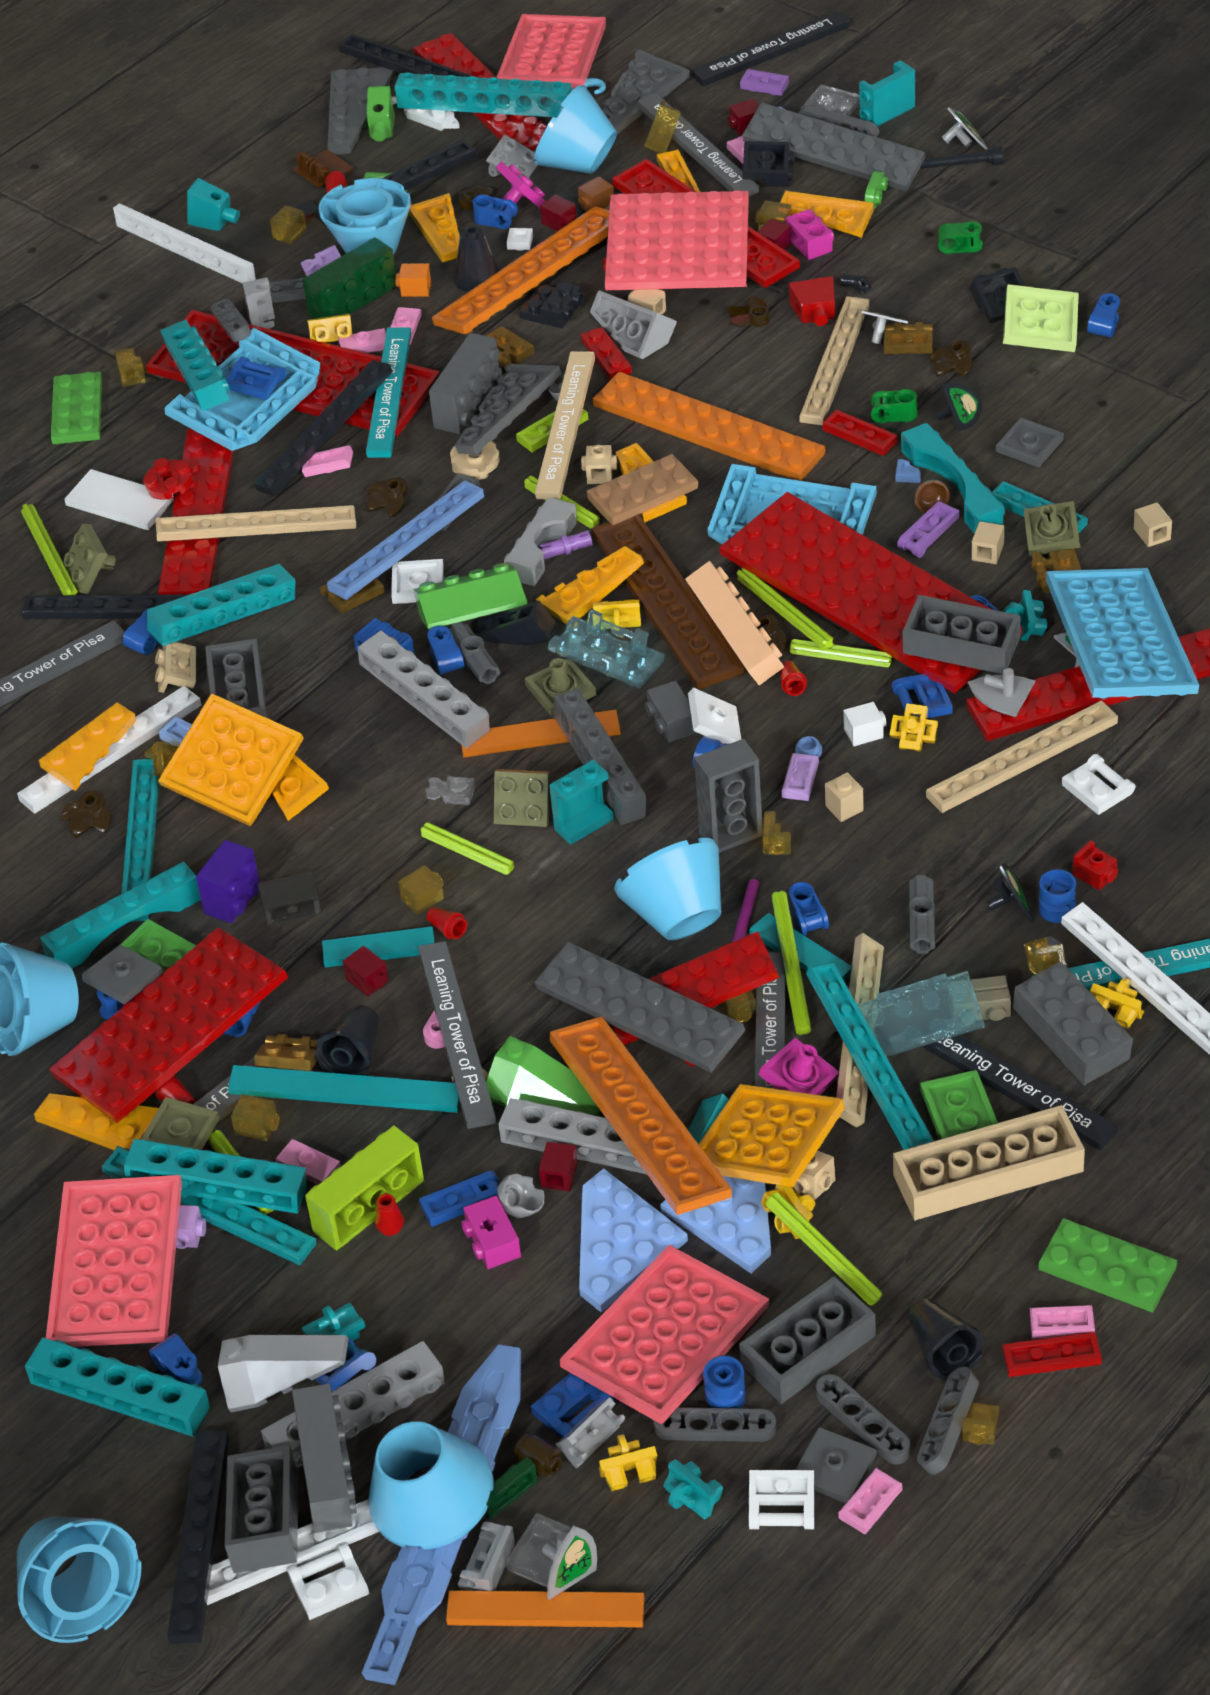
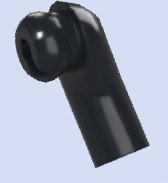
M842 274L841 286L853 287L860 294H867L871 290V283L865 276Z

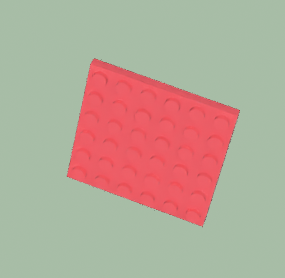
M748 191L611 195L605 290L746 287Z

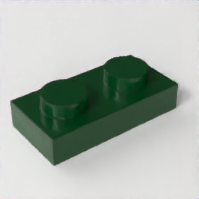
M528 1457L518 1464H513L502 1477L493 1483V1491H490L486 1503L488 1508L484 1514L489 1520L538 1483L535 1464Z

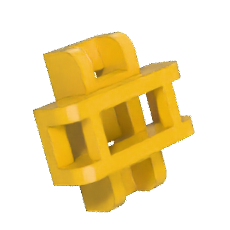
M906 704L904 716L893 715L890 737L900 739V749L921 752L923 742L935 743L938 721L927 720V706ZM911 714L921 715V717L911 716Z

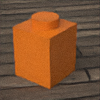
M401 264L400 273H396V287H400L401 297H429L431 287L429 264Z

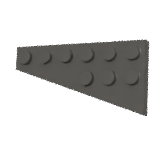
M638 49L635 53V59L631 60L628 64L629 69L622 74L612 90L611 98L607 99L604 103L605 108L603 112L616 129L617 134L644 114L637 106L638 100L655 92L663 99L689 78V70Z
M384 67L331 71L328 128L329 151L335 155L352 152L360 138L359 133L367 126L368 87L390 86L391 78H394L397 74L395 71Z
M507 364L504 368L506 373L499 375L497 379L498 385L490 389L478 408L480 414L473 416L471 419L472 426L464 430L455 444L458 454L477 455L482 452L483 447L497 438L498 433L511 425L514 418L523 413L529 404L537 400L544 390L555 383V380L562 375L560 367L556 365Z

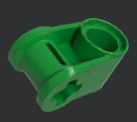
M970 221L941 225L938 229L939 250L945 254L980 251L983 247V242L980 239V233L982 232L981 224Z
M913 390L877 391L871 396V404L873 406L871 417L877 423L910 422L918 416L917 395ZM881 397L883 398V404H880ZM881 410H884V416H881Z

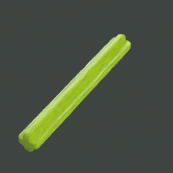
M775 1192L768 1198L766 1206L868 1305L872 1306L880 1300L882 1292L781 1194Z

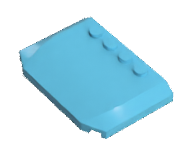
M253 328L247 338L239 341V348L218 367L225 378L240 357H246L252 362L271 367L281 366L286 368L284 380L279 381L267 400L228 390L226 391L229 398L228 401L202 411L194 395L190 392L185 397L179 394L165 407V415L231 451L258 442L316 388L320 372V362Z
M731 464L708 527V536L720 544H724L786 492L791 493L863 535L877 494L876 486L852 483L851 489L759 475L756 474L755 467Z

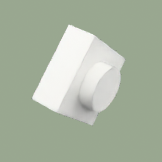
M510 228L507 238V249L530 250L533 239L532 228Z

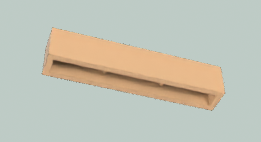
M709 561L685 578V580L757 684L761 685L784 668V665L779 660L782 654L774 643L768 644L772 639L763 627L757 628L761 623L753 612L747 614L746 611L750 609L742 597L736 598L740 593L731 581L725 582L729 577L721 566L716 569Z

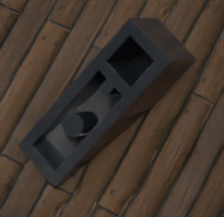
M535 601L478 619L473 633L481 637L483 642L529 646L549 640L556 622L542 603Z

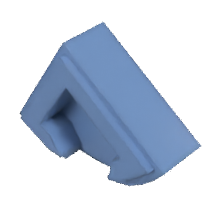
M898 459L895 475L896 482L920 483V470L910 465L909 461Z

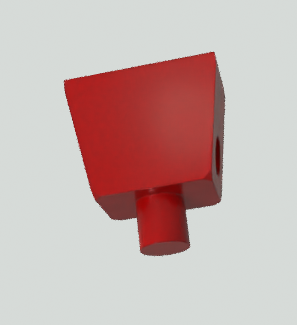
M833 276L789 283V302L802 323L814 322L817 326H824L828 320L835 318Z

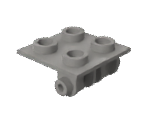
M504 134L486 160L490 163L488 168L489 174L493 177L499 176L501 173L496 169V166L502 161L508 167L511 164L514 165L521 172L520 177L525 175L529 178L538 166L535 163L537 160L534 159L535 152Z

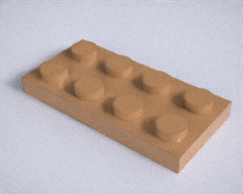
M671 454L587 490V498L613 526L698 489V480Z

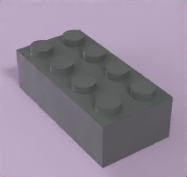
M469 333L429 390L435 429L461 434L465 426L470 424L472 416L479 410L478 408L494 384L498 382L499 375L502 374V370L499 368V349H497L496 338Z
M918 595L902 631L903 653L1003 674V670L1009 667L1020 640V615Z
M257 639L205 646L210 695L212 693L268 718Z
M745 739L694 757L699 833L701 837L713 839L720 853L763 836L759 759Z
M1062 962L1055 964L1015 987L1013 1009L1083 1086L1130 1060L1133 1038Z
M834 1276L740 1343L741 1364L775 1399L783 1404L876 1336L875 1313Z
M330 1383L294 1389L292 1393L314 1533L352 1527L351 1514H356L357 1509L338 1394L332 1395Z
M290 1445L228 1456L225 1548L233 1573L297 1563L298 1470Z

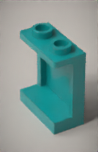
M901 60L893 64L894 74L873 85L864 80L859 82L860 119L870 121L878 127L915 107V69Z
M594 759L549 785L554 830L570 845L614 820L613 811L603 802L602 782L609 779V774Z

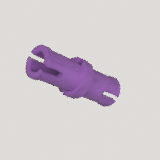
M586 530L571 536L563 535L555 541L540 544V550L543 551L544 560L561 554L569 555L571 551L592 546V540L589 531Z

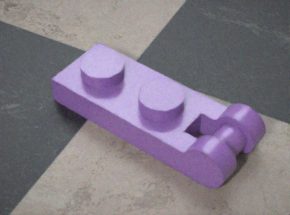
M938 501L899 538L897 547L903 551L909 550L912 552V555L921 558L925 554L926 549L959 519V510Z

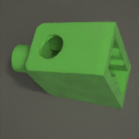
M390 86L368 87L367 121L370 137L375 141H383L385 138L393 136L395 114ZM377 104L383 106V110L381 112H378Z

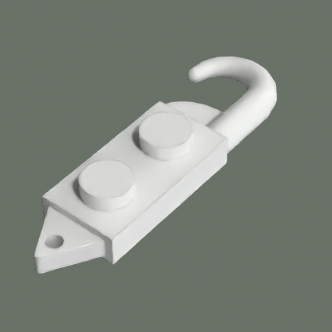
M396 96L392 97L393 104H397ZM404 108V114L408 119L440 131L448 128H459L454 112Z

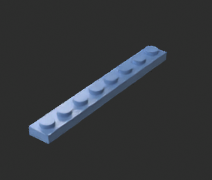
M463 481L328 581V591L347 600L484 497L483 489L470 482Z

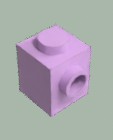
M180 1205L176 1248H198L200 1236L204 1237L206 1233V1220L201 1217L199 1206Z

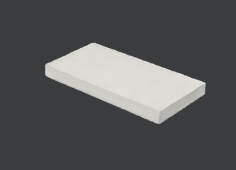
M92 469L65 498L67 506L145 530H149L156 522L155 518H159L174 501V497L167 500L154 499L149 495L145 485Z

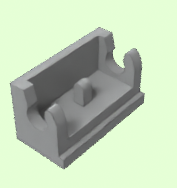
M268 278L242 282L250 324L267 329L274 327V321L263 322L275 318Z
M610 1397L592 1408L555 1444L575 1468H578L625 1420L624 1415L620 1414L617 1416L611 1410L615 1403Z
M483 1522L479 1540L469 1563L460 1574L459 1589L466 1591H495L515 1545L512 1526Z

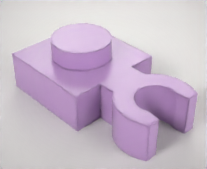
M334 245L314 254V259H307L301 262L306 276L341 256Z

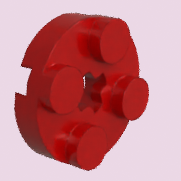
M161 458L156 460L154 467L146 473L143 483L152 498L167 500L173 498L172 494L180 491V494L186 492L191 487L194 479L187 461Z

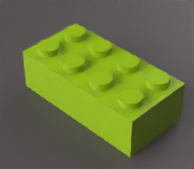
M392 1126L386 1132L381 1133L365 1149L358 1151L346 1164L335 1169L323 1182L315 1185L305 1195L313 1232L337 1251L375 1221L377 1199L380 1195L391 1194L397 1203L424 1182L418 1144L396 1126Z

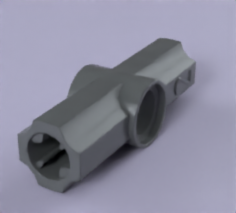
M462 622L452 624L449 630L456 645L460 648L464 667L471 670L479 682H483L486 685L495 682L497 676L500 675V670L484 648L483 639L476 636L468 624Z
M916 875L915 878L909 880L910 949L915 950L918 954H928L930 950L935 949L933 880L929 879L926 875Z

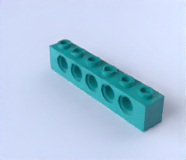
M183 320L160 330L170 355L201 410L205 411L228 401L229 398L226 391L230 390L225 377L222 376L213 356L210 355L207 346L204 345L196 327H190L187 320Z
M280 564L147 609V630L162 646L177 642L295 600V579Z
M134 1139L124 1163L125 1178L180 1175L182 1179L181 1194L296 1214L299 1212L307 1189L306 1168L216 1153L209 1150L186 1148L179 1145L174 1146L150 1140Z
M42 1337L25 1365L30 1384L192 1437L210 1409L206 1390L197 1384H186L175 1380L169 1375L161 1376L149 1372L141 1366L133 1367L121 1363L113 1357L105 1358L96 1355L88 1349L83 1348L80 1350L68 1346L60 1340L53 1341Z

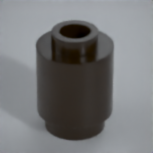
M525 1434L515 1446L514 1455L518 1457V1461L521 1462L524 1458L528 1457L535 1464L536 1473L543 1478L556 1474L562 1465L561 1451L537 1435Z

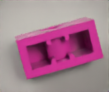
M497 1195L463 1208L465 1220L461 1221L463 1231L467 1238L472 1237L474 1241L472 1243L474 1254L477 1260L483 1259L487 1269L521 1257L519 1239Z

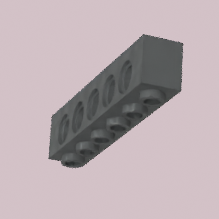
M579 688L554 696V719L562 729L582 764L584 765L594 759L608 772L609 779L602 782L603 797L620 825L645 818L646 794Z

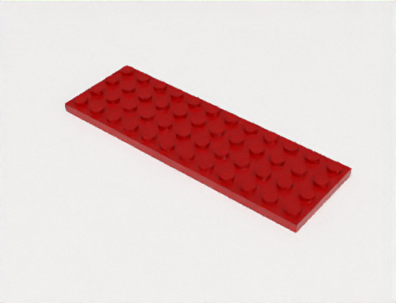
M192 310L184 319L187 320L190 327H196L199 336H201L204 345L207 346L217 366H220L239 348V341L233 342L214 315ZM248 324L250 330L255 328L320 362V372L316 388L292 409L294 411L318 417L351 381L359 375L367 364L372 360L382 361L380 356ZM164 343L147 363V373L186 383ZM406 364L395 437L399 436L428 397L429 390L440 376V371ZM376 390L349 417L345 424L370 430Z
M789 492L784 493L719 547L720 555L883 652H886L920 674L927 675L935 683L936 681L939 682L945 689L954 694L981 671V669L904 654L902 631L918 595L986 609L990 608ZM1020 626V636H1021V635H1022V627Z

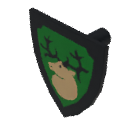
M959 383L942 384L941 386L949 406L936 411V418L942 420L953 415L959 431L973 426L979 418L982 400L964 385Z
M1001 864L1000 869L1010 890L1001 879H995L992 886L998 895L987 900L990 909L994 910L1016 899L1029 920L1033 923L1034 919L1020 880L1007 864Z

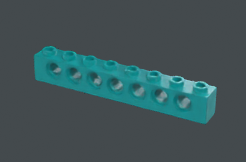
M400 73L395 84L398 108L557 117L563 109L561 104L572 92L571 83L561 81L547 82L540 80L498 79L495 77L477 78L475 76L459 77L454 75Z

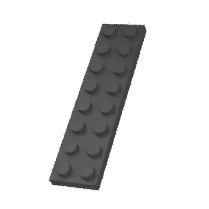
M763 102L759 105L742 135L743 141L790 142V151H794V157L867 180L871 179L874 171L884 172L885 177H888V186L906 192L925 159V152Z
M567 942L534 982L538 990L596 1018L602 1017L607 1023L710 1073L713 1072L745 1032L743 1023L570 942Z

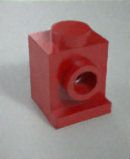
M1089 841L1073 856V875L1098 890L1102 889L1107 883L1113 882L1118 874L1117 859L1095 847V842Z

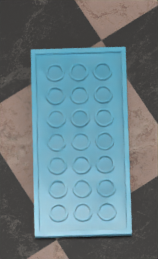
M1148 568L1047 571V585L1092 697L1198 694L1199 683Z

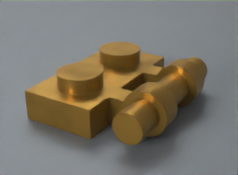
M894 322V325H885L884 354L932 353V324H923V322L901 324V322Z
M503 326L487 335V337L496 338L497 349H499V367L505 368L507 364H511V361L518 364L534 354V345Z
M1074 548L1049 552V559L1042 557L1040 552L1032 554L1031 565L1033 571L1037 573V584L1044 593H1050L1046 582L1047 571L1081 570Z
M377 578L347 600L328 591L327 584L319 587L322 596L328 595V600L341 614L385 593L384 585Z
M287 1034L267 1035L265 1044H262L255 1054V1066L311 1071L317 1062L315 1051L318 1040H313L312 1037L303 1036L302 1039L289 1038Z

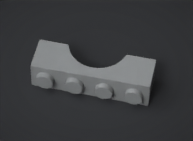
M548 497L543 506L538 508L532 522L527 524L523 535L516 540L512 551L505 556L504 563L513 565L517 570L521 583L532 586L536 585L545 571L544 554L539 549L540 544L560 539L563 535L569 536L577 524L575 504Z

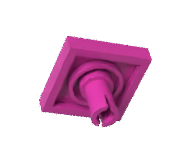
M501 161L496 166V169L512 183V188L502 199H509L516 204L522 196H526L539 208L541 204L546 202L543 199L545 194L537 186L532 188L534 183L527 176L522 175L520 177L521 172L514 165L511 164L508 167Z
M794 1038L761 1067L758 1075L778 1090L820 1095L838 1079L839 1071L818 1056L817 1050L813 1046L804 1045Z

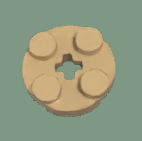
M490 441L483 447L482 452L477 455L458 454L455 446L450 452L454 473L475 477L479 480L487 478L488 473L492 472L500 461L499 451L496 449V444L493 441Z

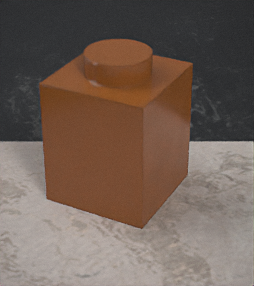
M600 176L578 187V203L586 211H589L594 206L605 209L610 205L611 195H614L613 185Z

